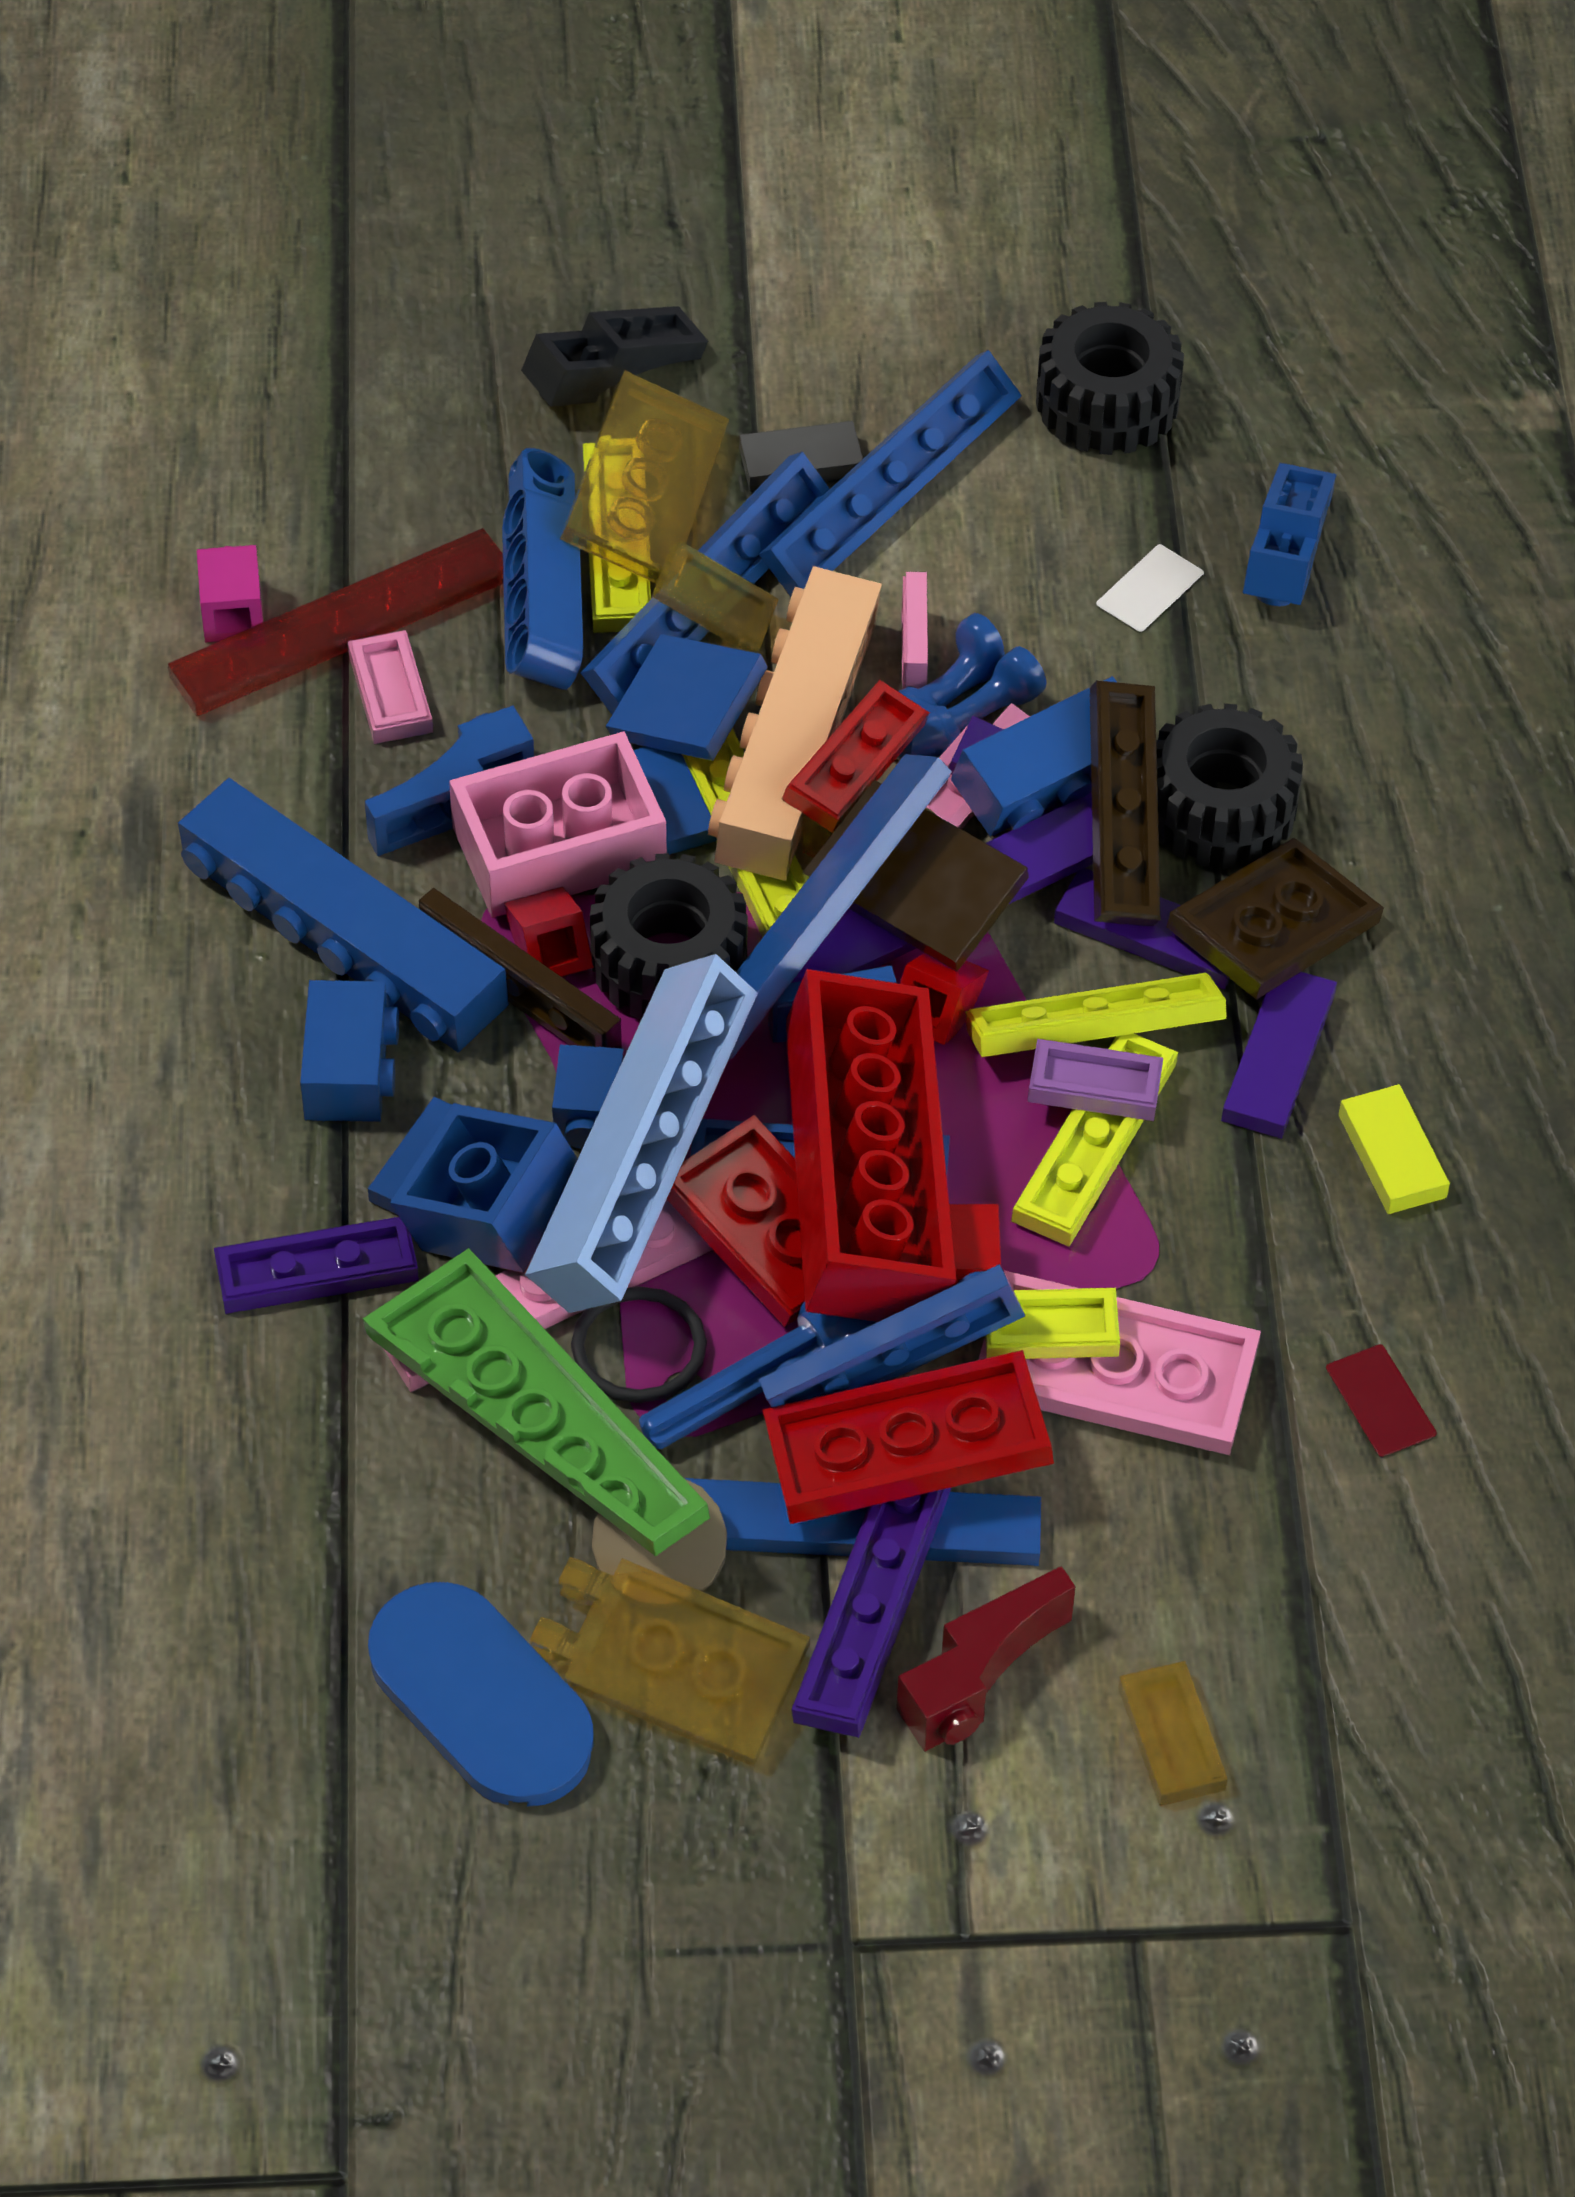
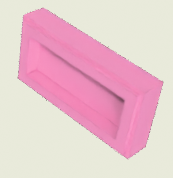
M906 572V576H903L901 608L902 689L907 687L919 689L927 685V572Z
M406 630L348 641L349 658L374 744L433 733L432 716Z

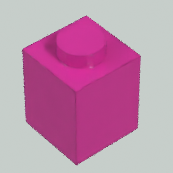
M256 545L196 549L205 643L264 638Z

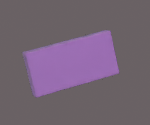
M1037 1039L1027 1102L1154 1121L1163 1057Z

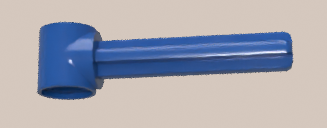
M804 1301L797 1317L798 1328L645 1413L639 1419L641 1431L656 1449H663L762 1393L763 1389L758 1379L776 1371L784 1362L793 1358L806 1357L876 1322L806 1312Z

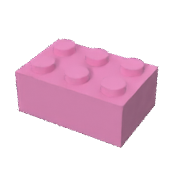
M625 731L449 780L452 827L492 918L506 914L504 902L562 886L569 895H574L598 888L601 884L608 885L609 875L617 868L628 871L630 870V861L642 857L645 862L655 861V854L667 853L665 817Z

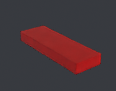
M879 680L787 785L782 800L833 833L874 780L878 781L924 727L930 712Z

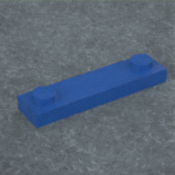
M999 1264L986 1271L968 1274L955 1286L806 1357L790 1359L781 1364L776 1371L758 1380L771 1407L890 1381L1025 1317V1314Z

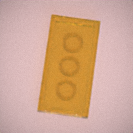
M624 370L616 386L560 539L660 586H664L676 574L729 419Z

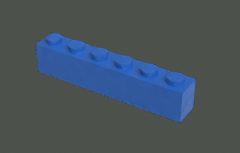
M227 778L178 822L183 850L181 856L186 866L201 879L211 878L225 888L240 907L247 911L255 909L272 921L284 938L292 943L300 941L319 955L322 962L332 972L341 976L347 974L355 981L385 982L387 1007H398L399 1012L411 1019L416 1029L429 1040L437 1041L439 1039L459 1053L509 1005L505 968L231 778Z

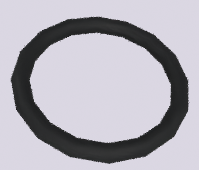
M636 1286L626 1289L622 1301L586 1309L575 1323L570 1346L574 1361L608 1397L614 1400L644 1403L666 1399L690 1384L703 1366L707 1339L702 1320L686 1301L662 1289ZM638 1299L659 1302L678 1312L689 1325L694 1342L691 1359L677 1377L661 1386L641 1390L618 1387L600 1377L589 1364L584 1347L588 1328L600 1313L617 1303Z

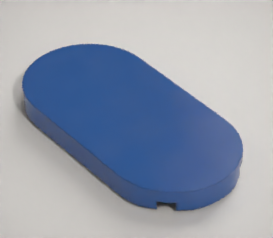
M432 1582L416 1585L400 1592L381 1608L372 1623L368 1638L372 1674L378 1686L476 1792L493 1802L509 1805V1801L516 1803L527 1802V1807L554 1802L568 1794L581 1782L587 1772L593 1749V1723L585 1703L485 1597L462 1585Z

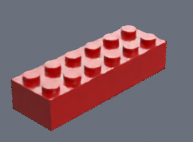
M806 969L786 1018L806 1312L879 1322L953 1287L956 1282L929 988Z

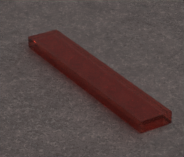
M481 528L168 663L169 677L196 717L347 652L348 641L391 633L503 584V554L485 529Z

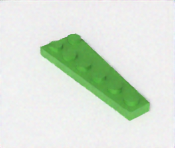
M469 1248L363 1318L366 1334L374 1342L654 1556H657L710 1519L706 1501Z

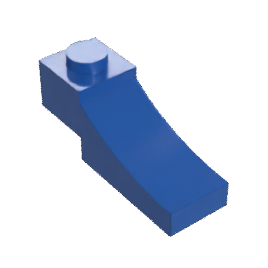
M1279 463L1263 504L1259 529L1250 550L1243 594L1256 596L1259 601L1272 606H1286L1290 603L1301 605L1309 583L1325 517L1333 496L1337 474Z
M514 705L493 713L481 714L471 721L458 725V740L437 761L408 781L387 792L365 800L368 840L377 856L453 829L449 780L534 757L533 737Z

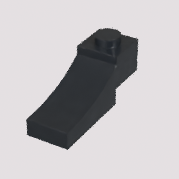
M679 306L589 312L582 331L536 334L521 371L550 406L596 403L600 393L635 375L669 364L701 359L709 341Z

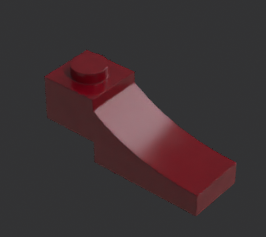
M1062 1566L944 1624L942 1654L898 1676L896 1710L924 1752L943 1742L946 1744H956L973 1734L980 1723L984 1722L986 1694L999 1676L1032 1645L1049 1633L1072 1621L1076 1586Z

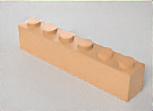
M813 566L805 589L794 588L786 621L792 623L790 630L779 629L771 657V663L777 664L774 672L766 670L758 687L756 705L762 707L759 715L748 713L743 727L740 748L746 749L742 758L733 755L728 767L724 791L730 792L728 800L717 799L711 814L708 835L717 837L715 863L786 881L808 817L783 801L782 797L787 785L841 725L876 625L881 583Z

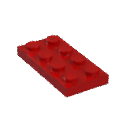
M1023 1350L763 1409L768 1437L790 1524L1054 1464L1052 1445Z

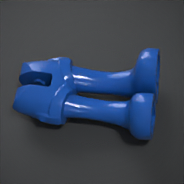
M973 613L963 619L955 632L959 653L955 663L940 677L919 689L907 687L898 691L929 711L930 714L924 727L897 759L900 761L904 754L941 756L967 727L972 716L982 719L998 709L1009 706L1011 703L1016 706L1033 701L1045 690L1047 683L1040 663L1033 654L1023 647H1014L1005 654L998 630L982 614ZM987 682L964 701L949 709L946 708L949 703L978 684Z

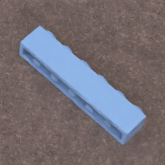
M717 954L664 970L525 1273L531 1281L569 1313L622 1301L758 994Z

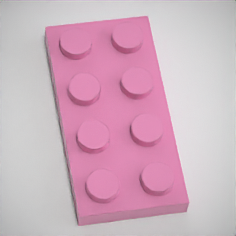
M1004 1270L1013 1290L1081 1289ZM1117 1297L1120 1335L1119 1357L1026 1359L1042 1411L1230 1455L1261 1331ZM985 1339L978 1360L986 1359Z

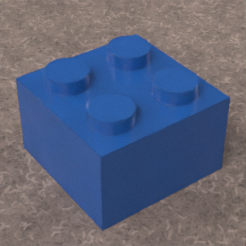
M453 1103L390 1204L422 1251L455 1258L469 1248L483 1264L524 1273L536 1252L578 1158L555 1122Z

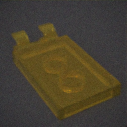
M569 1557L558 1580V1583L563 1585L560 1595L575 1603L591 1606L579 1633L555 1621L540 1617L529 1640V1643L534 1645L533 1648L547 1663L569 1666L564 1680L573 1690L754 1767L810 1647V1637L623 1558L614 1575H610L586 1562Z

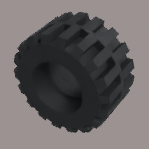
M1094 302L1093 308L1087 309L1081 305L1072 309L1071 316L1060 315L1054 320L1053 328L1046 329L1042 336V345H1040L1036 406L1037 411L1042 413V422L1046 428L1056 429L1055 437L1064 443L1072 440L1076 442V449L1086 452L1090 448L1099 449L1100 454L1112 455V450L1121 449L1126 454L1135 452L1139 444L1149 447L1157 442L1158 434L1166 435L1172 428V420L1176 419L1179 409L1184 353L1181 352L1182 343L1178 335L1171 334V326L1164 319L1155 321L1153 319V312L1144 308L1136 311L1131 309L1132 304L1119 302V306H1108L1107 302Z
M1224 703V709H1214L1211 704L1198 706V713L1192 714L1186 710L1176 715L1175 725L1166 723L1159 730L1158 740H1156L1159 842L1162 845L1172 843V853L1185 859L1190 855L1196 858V865L1209 867L1210 862L1221 863L1222 869L1235 868L1237 861L1243 860L1249 865L1261 857V852L1267 854L1279 847L1281 840H1288L1297 814L1302 781V754L1296 753L1298 744L1292 735H1282L1284 726L1275 719L1263 720V712L1253 708H1250L1248 712L1239 711L1236 704ZM1225 782L1236 785L1240 789H1218L1205 783Z
M669 853L655 854V861L645 862L642 857L630 861V870L628 871L617 868L609 875V885L601 884L595 893V904L591 905L590 911L591 957L594 967L592 972L596 973V983L601 992H609V1001L618 1009L628 1005L630 1006V1015L642 1019L659 980L667 968L717 954L737 972L747 959L748 936L746 901L743 893H737V883L729 875L719 877L718 866L708 861L702 866L695 864V857L682 854L680 860L669 859ZM668 932L680 933L691 937L689 940L674 944L657 943L646 938Z

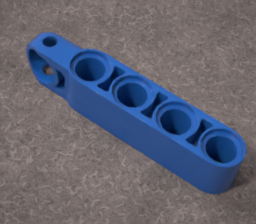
M525 448L510 468L508 477L509 502L505 509L502 525L506 670L510 674L566 690L576 679L583 658L579 512L575 499V473L570 466L553 454L536 448Z

